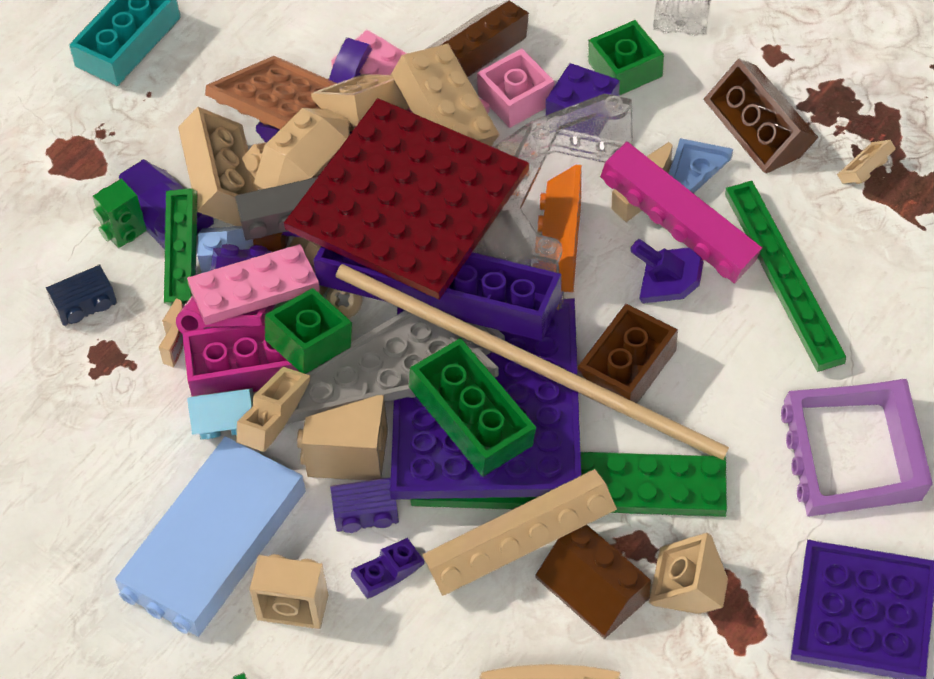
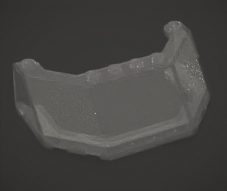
M609 94L599 95L532 120L493 146L496 149L529 162V171L473 252L559 273V260L562 256L561 243L555 238L538 235L521 208L547 155L557 152L605 163L626 141L633 145L632 99ZM561 291V300L556 310H560L564 301L563 291Z

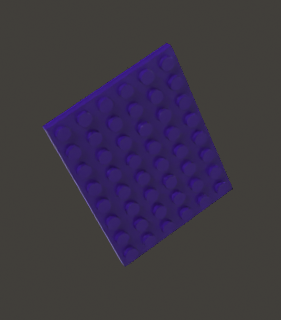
M575 298L560 300L542 341L500 331L505 336L506 342L578 375ZM397 307V315L405 311ZM494 352L487 354L486 356L498 367L499 375L495 379L536 426L533 446L483 477L417 397L394 400L390 482L391 499L539 497L580 477L581 454L578 392Z

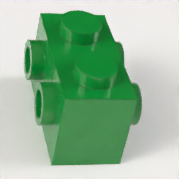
M122 179L101 189L92 196L96 207L93 209V212L101 224L98 229L107 242L111 240L119 249L147 231L138 196Z

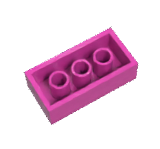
M265 322L262 326L214 327L182 333L187 380L191 396L253 388V392H257L282 367L298 371L265 341Z

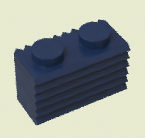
M100 264L45 287L50 302L63 326H67L68 323H78L84 317H88L90 314L93 315L95 312L106 311L111 305H116L117 303L112 285Z

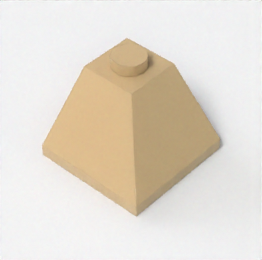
M704 533L660 547L649 599L651 605L695 614L723 608L728 577L712 535Z

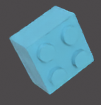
M253 388L188 397L192 435L200 434V440L217 438L221 436V431L231 430V435H237V421L253 406Z

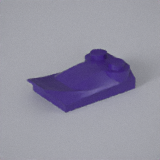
M143 159L120 173L119 179H122L137 194L146 230L165 250L166 191L185 188L166 170ZM197 212L198 235L203 228H209L215 224L213 217Z

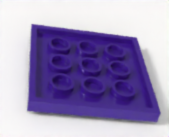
M807 540L790 660L897 679H926L934 602V560Z

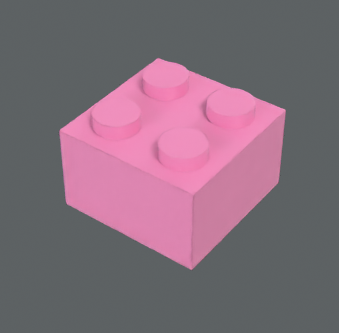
M523 49L477 72L478 95L490 104V108L509 128L545 109L546 99L554 88V80Z

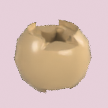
M332 288L327 291L325 298L347 318L356 315L361 309L363 302L360 295ZM339 294L350 295L348 298L350 305L348 307L338 305L340 302Z

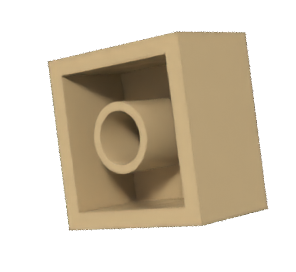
M277 554L269 556L258 555L249 589L257 620L321 629L329 596L323 564L311 559H286Z

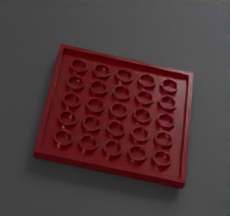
M377 98L285 220V230L440 300L529 171V162Z

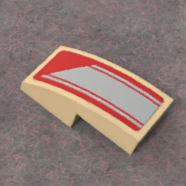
M175 299L162 320L166 336L159 345L163 364L173 368L184 346L183 335L176 326V317L183 308L182 301L179 299Z

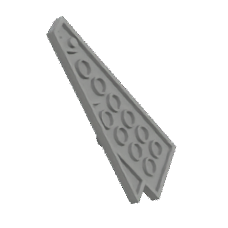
M403 311L351 342V348L308 372L307 375H310V382L287 424L303 421L305 417L376 395H384L385 402L406 397H416L408 387L410 367L459 338L466 343L494 378L499 375L498 367L486 356L492 351L408 311ZM468 323L505 341V336L499 330Z

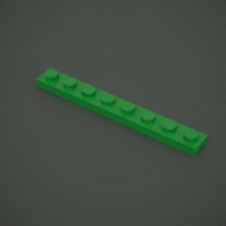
M753 181L727 187L725 189V196L744 233L762 247L757 258L816 371L820 372L845 364L846 355Z

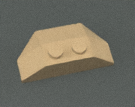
M302 108L265 144L253 183L255 188L262 190L318 177L350 135L349 119L328 109Z

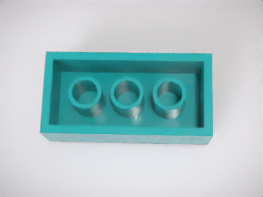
M111 0L69 44L75 67L118 86L181 18L177 0Z

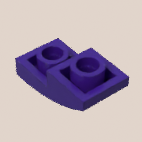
M346 37L333 64L329 80L340 83L361 75L360 70L372 52L370 45Z
M406 538L381 549L378 558L352 568L351 578L366 599H370L414 573L424 565V559L410 540Z

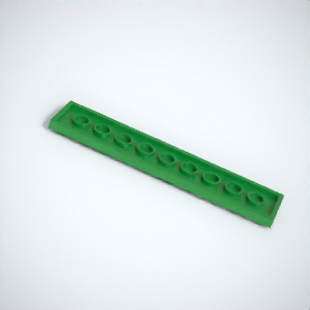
M580 452L581 476L594 469L606 483L617 510L611 513L726 517V456L722 460L714 456ZM537 497L410 500L411 506L513 510Z

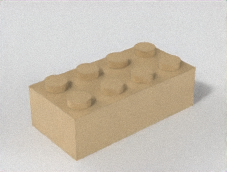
M449 44L401 56L391 75L412 113L489 146L494 144L500 134Z
M197 107L178 127L191 188L197 191V212L228 224L242 226L235 196L258 191L253 184L255 179L242 160V157L248 151L243 126L228 118Z

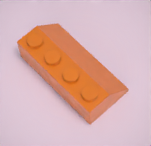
M574 165L547 181L546 193H541L540 210H544V215L538 216V232L542 233V238H536L535 255H540V260L534 261L533 267L560 273L561 292H574L581 211L582 165Z

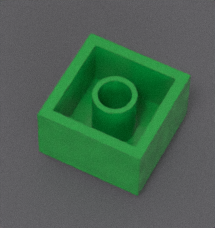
M636 20L588 40V63L595 72L620 80L619 96L663 77L664 54Z
M314 288L265 314V341L301 373L307 374L351 348L352 322Z

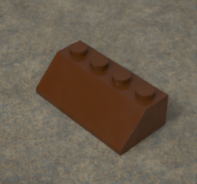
M510 0L502 2L482 11L428 48L449 44L466 76L469 77L526 38L529 12Z
M737 59L703 99L764 173H769L801 158L819 138L758 66L742 59Z

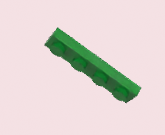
M193 188L166 191L164 303L167 305H172L175 299H179L182 301V304H186L192 296L187 278L196 275L197 191Z

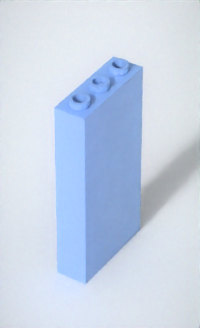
M225 436L115 578L120 592L119 596L131 605L137 603L143 606L156 619L165 618L178 631L184 634L190 632L199 637L306 492L303 475Z

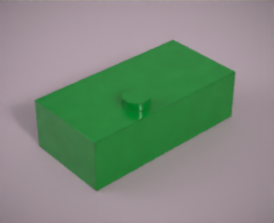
M461 338L410 367L408 387L482 477L533 446L536 426Z

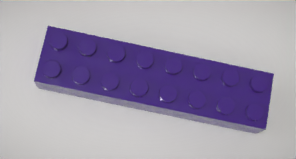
M322 246L314 258L315 275L320 286L384 301L336 278L338 268L341 264H344L464 322L539 341L543 340L561 300L560 273L474 252L471 253L440 300Z

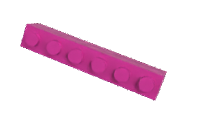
M626 141L605 162L600 177L610 188L616 189L626 197L631 205L637 206L654 223L664 227L675 240L684 243L692 249L702 260L713 266L722 277L728 278L735 284L755 263L762 250L760 245Z

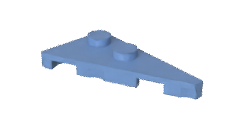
M680 138L669 175L692 193H695L732 159L733 149Z

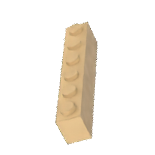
M594 469L422 555L442 596L617 510L606 483Z

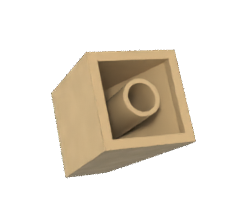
M376 395L305 417L304 429L298 430L297 447L301 448L300 463L305 465L307 477L367 481L382 478L388 434L384 395Z

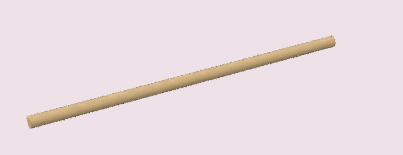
M341 264L337 270L336 278L710 456L723 460L729 449L728 446L355 269Z

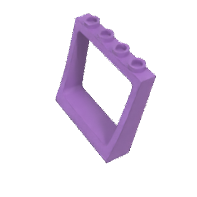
M907 379L788 392L781 409V419L783 423H788L789 425L786 444L788 449L794 450L795 457L792 459L791 469L793 475H799L800 483L797 487V499L799 502H804L807 517L923 500L933 483ZM861 405L882 406L901 482L830 496L822 495L819 490L803 408Z

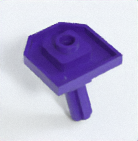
M637 239L631 246V253L646 263L639 297L642 304L684 299L700 286L704 262L689 247L671 250L664 248L656 251L641 239Z

